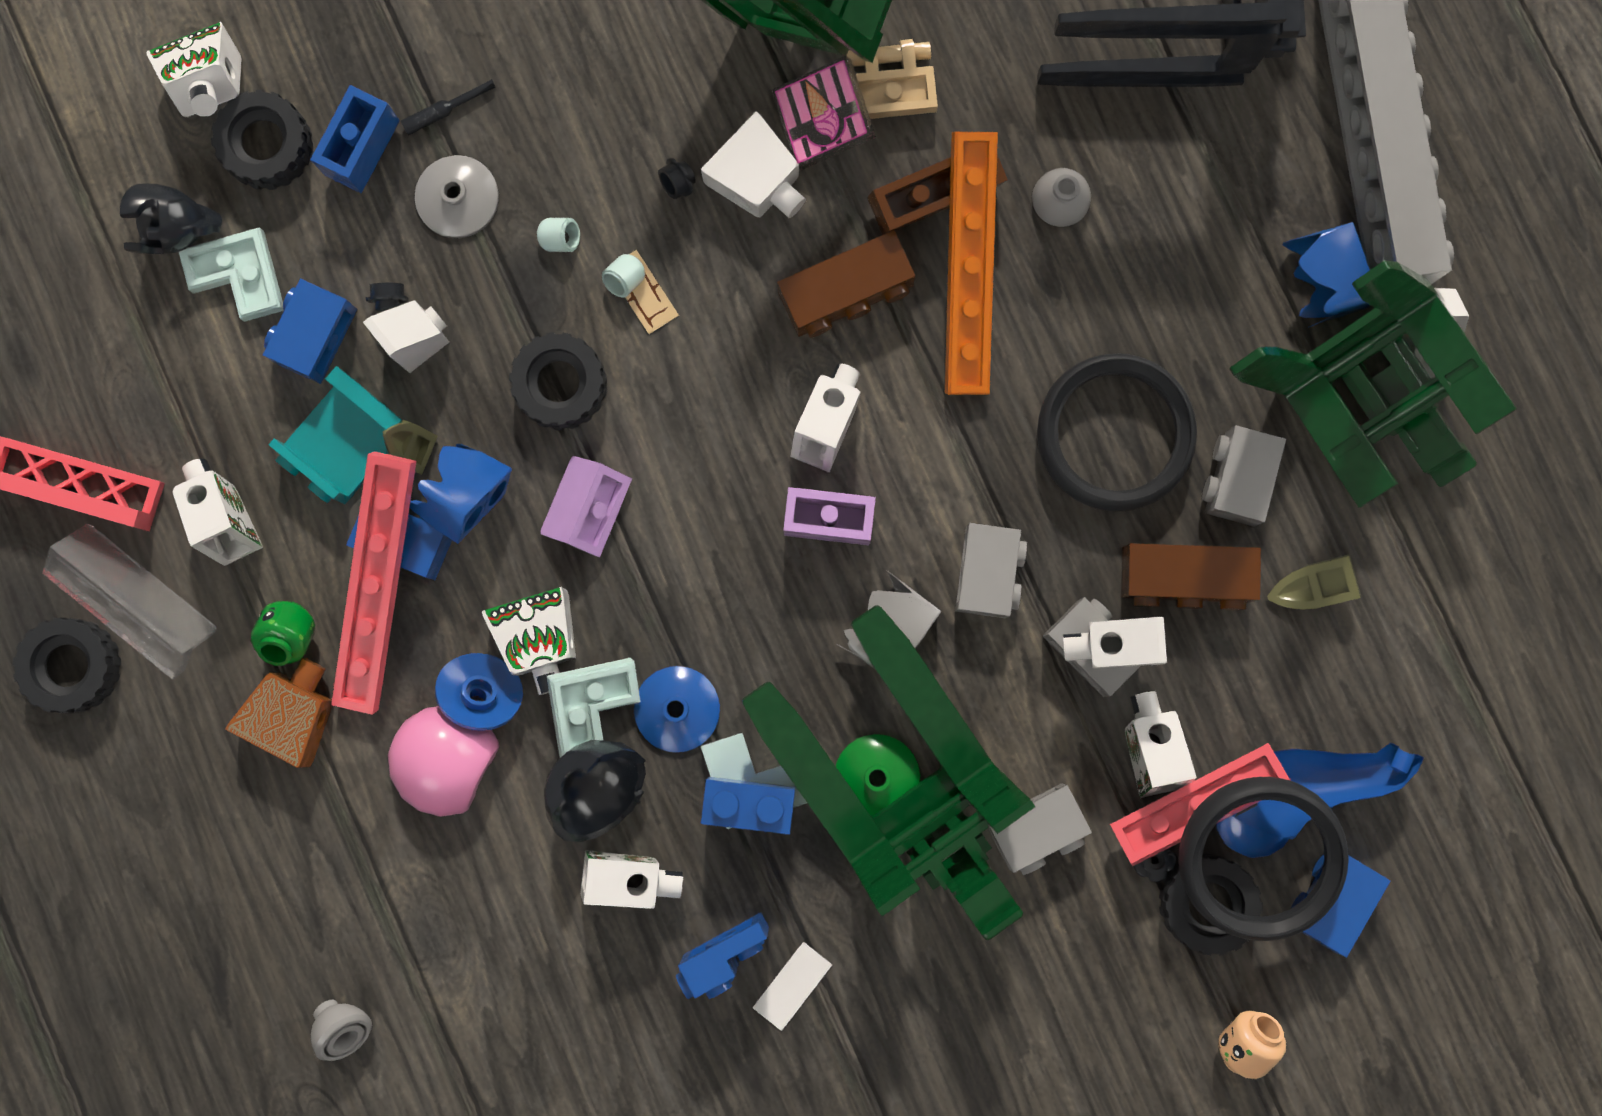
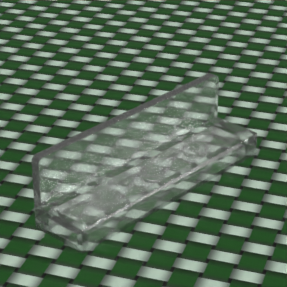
M86 524L50 546L42 574L172 680L185 671L192 650L215 633L216 626L92 525Z

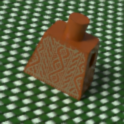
M302 658L292 678L282 673H268L231 719L225 730L297 768L311 767L332 708V700L315 691L326 669L309 659Z

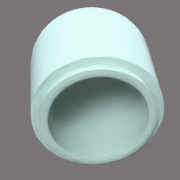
M546 218L538 226L537 240L546 251L573 252L580 241V229L572 218ZM565 231L569 235V241L567 243L565 240Z
M630 254L619 256L602 272V280L605 287L618 297H627L643 281L645 276V269L641 261Z

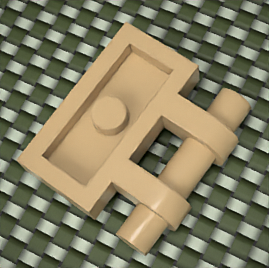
M913 39L900 40V45L878 47L873 63L864 61L851 50L848 51V54L846 53L848 67L864 66L865 73L849 75L863 120L937 112L938 104L933 66L916 67V60L931 59L930 42L914 43ZM901 62L902 69L879 71L878 64ZM855 100L852 101L853 114L859 112Z

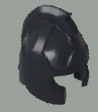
M151 183L133 185L125 192L120 204L121 218H136L137 230L142 239L138 243H124V250L132 253L170 254L180 252L190 247L200 236L213 232L219 233L222 226V217L215 210L197 204L183 192L165 185Z

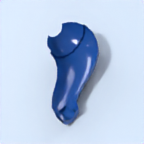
M1389 743L1377 753L1341 754L1302 749L1274 751L1289 779L1317 794L1330 808L1343 803L1382 797L1402 789L1419 771L1424 759L1420 755L1409 754L1401 750L1399 746L1393 743ZM1262 800L1257 803V806L1238 816L1234 814L1217 823L1216 826L1218 834L1225 845L1244 856L1257 858L1269 856L1283 848L1287 841L1294 839L1304 825L1312 818L1291 804L1275 800Z

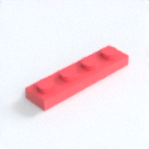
M1267 743L1110 824L1133 867L1180 843L1184 829L1197 807L1209 795L1223 786L1251 777L1290 779L1271 746ZM1260 801L1249 802L1231 810L1217 823Z

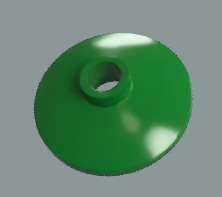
M873 734L854 740L842 751L835 765L870 815H875L920 783L919 767L913 753L901 741L887 735ZM881 770L885 773L886 780L883 785L876 787L870 783L869 775L872 771Z

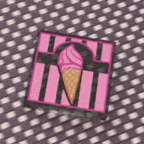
M847 56L772 89L791 154L797 161L800 170H804L876 138L852 61Z

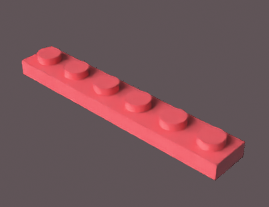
M375 451L367 456L331 703L333 706L371 715L379 710L415 475V460Z

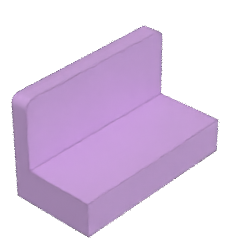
M572 456L541 528V534L600 557L632 478L601 463Z

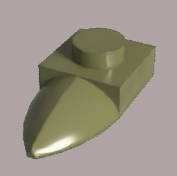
M405 420L384 430L382 433L388 455L415 460V473L422 475L438 436Z
M1345 555L1309 564L1290 573L1274 586L1267 597L1269 601L1277 605L1305 610L1361 598L1350 555Z

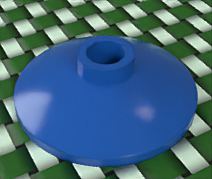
M471 653L451 660L442 668L435 684V698L442 713L456 725L470 730L485 731L505 725L517 714L523 698V687L519 676L511 674L505 661L488 654ZM479 696L484 701H475L470 697Z
M681 666L667 667L653 673L641 685L639 689L640 702L634 703V716L639 731L653 746L668 752H685L702 745L712 735L719 720L720 703L714 686L700 672ZM673 701H679L684 706V712L678 718H674L668 713V706Z

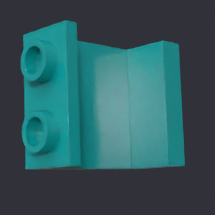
M336 366L325 378L333 385V388L285 443L274 438L268 445L280 454L275 459L279 465L294 476L301 472L312 481L307 487L316 496L326 503L334 499L346 504L364 483L368 454L374 451L389 454L382 432L395 424L402 423V419Z

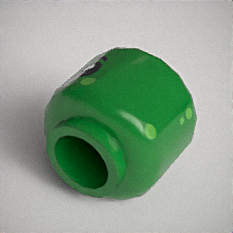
M275 601L268 604L261 611L252 629L250 641L258 656L268 664L275 666L298 662L306 654L314 636L316 624L312 615L300 604L289 601Z

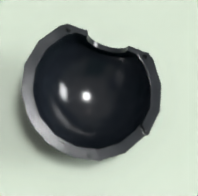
M589 740L567 751L553 765L547 776L544 788L546 817L554 832L564 841L584 842L600 837L616 827L641 802L640 798L644 794L642 786L646 775L644 764L646 760L622 742Z

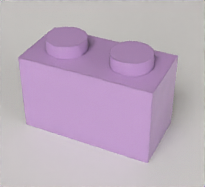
M788 487L783 529L784 536L869 545L876 497Z

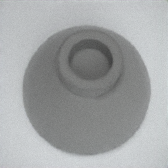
M1056 168L1045 173L1037 181L1032 193V203L1037 215L1046 223L1057 227H1066L1079 222L1086 215L1091 202V191L1085 178L1075 170L1068 168Z
M336 1000L323 1002L315 1009L313 1014L315 1018L311 1030L313 1051L316 1057L323 1061H335L349 1056L359 1049L368 1038L372 1028L370 1017L354 1005L338 1004Z

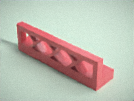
M0 436L1 490L150 532L165 483ZM10 448L22 451L30 467L15 475L4 473L3 469ZM34 455L43 457L44 459L37 462ZM57 461L61 462L70 478L56 486H50L42 469ZM74 466L85 470L77 474ZM96 473H100L105 478L110 490L95 498L89 497L81 481ZM34 474L37 482L26 478ZM114 478L125 480V482L117 485ZM137 484L149 487L142 511L129 508L122 492ZM74 486L78 493L68 491L67 489ZM115 497L118 505L107 502V500Z

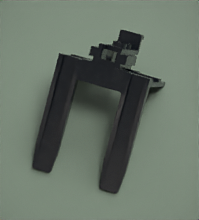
M1222 0V4L1107 9L1061 13L1058 15L1054 25L1055 36L1083 38L1224 39L1225 50L1221 55L1044 64L1039 68L1037 84L1078 87H1216L1243 85L1244 73H1251L1252 70H1255L1264 56L1265 58L1283 57L1285 52H1294L1296 50V38L1306 36L1304 0H1255V3H1242L1241 0Z

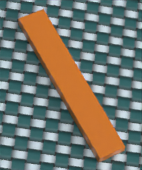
M952 132L945 394L948 395L990 394L998 132Z

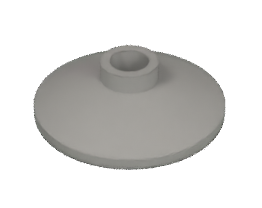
M461 155L444 157L432 163L420 176L415 189V205L422 221L435 233L448 238H465L480 232L493 219L499 202L497 183L487 167L473 158ZM453 186L461 188L460 194L456 198L447 197L449 188Z

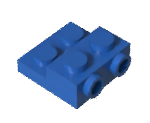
M761 912L684 953L678 965L680 973L676 975V979L687 999L697 998L706 993L708 999H711L732 987L731 982L734 980L739 966L735 956L737 955L739 960L743 961L764 949L762 945L765 943L764 940L767 939L769 926Z

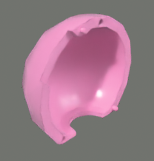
M439 706L425 708L406 719L394 736L388 753L390 778L402 799L420 812L440 817L464 813L469 809L476 795L478 785L499 749V741L492 730L477 731L456 725L442 713Z

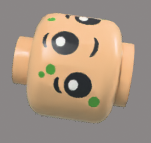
M1248 1010L1240 1013L1219 1036L1218 1048L1224 1063L1232 1072L1245 1078L1258 1079L1265 1076L1282 1059L1286 1052V1040L1283 1029L1276 1019L1266 1013Z

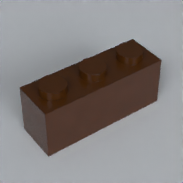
M998 155L996 188L1008 180ZM951 157L877 188L868 195V202L882 235L893 230H900L950 208Z
M895 230L782 279L777 282V288L798 337L808 333L809 337L812 338L829 331L833 327L831 323L847 316L850 321L866 315L872 310L870 305L885 299L887 303H893L904 298L910 293L909 288L913 287L916 276Z
M1135 543L1122 547L1121 598L1133 599V606L1160 607V600H1177L1176 608L1201 609L1203 608V601L1220 602V609L1246 610V603L1260 600L1261 548Z

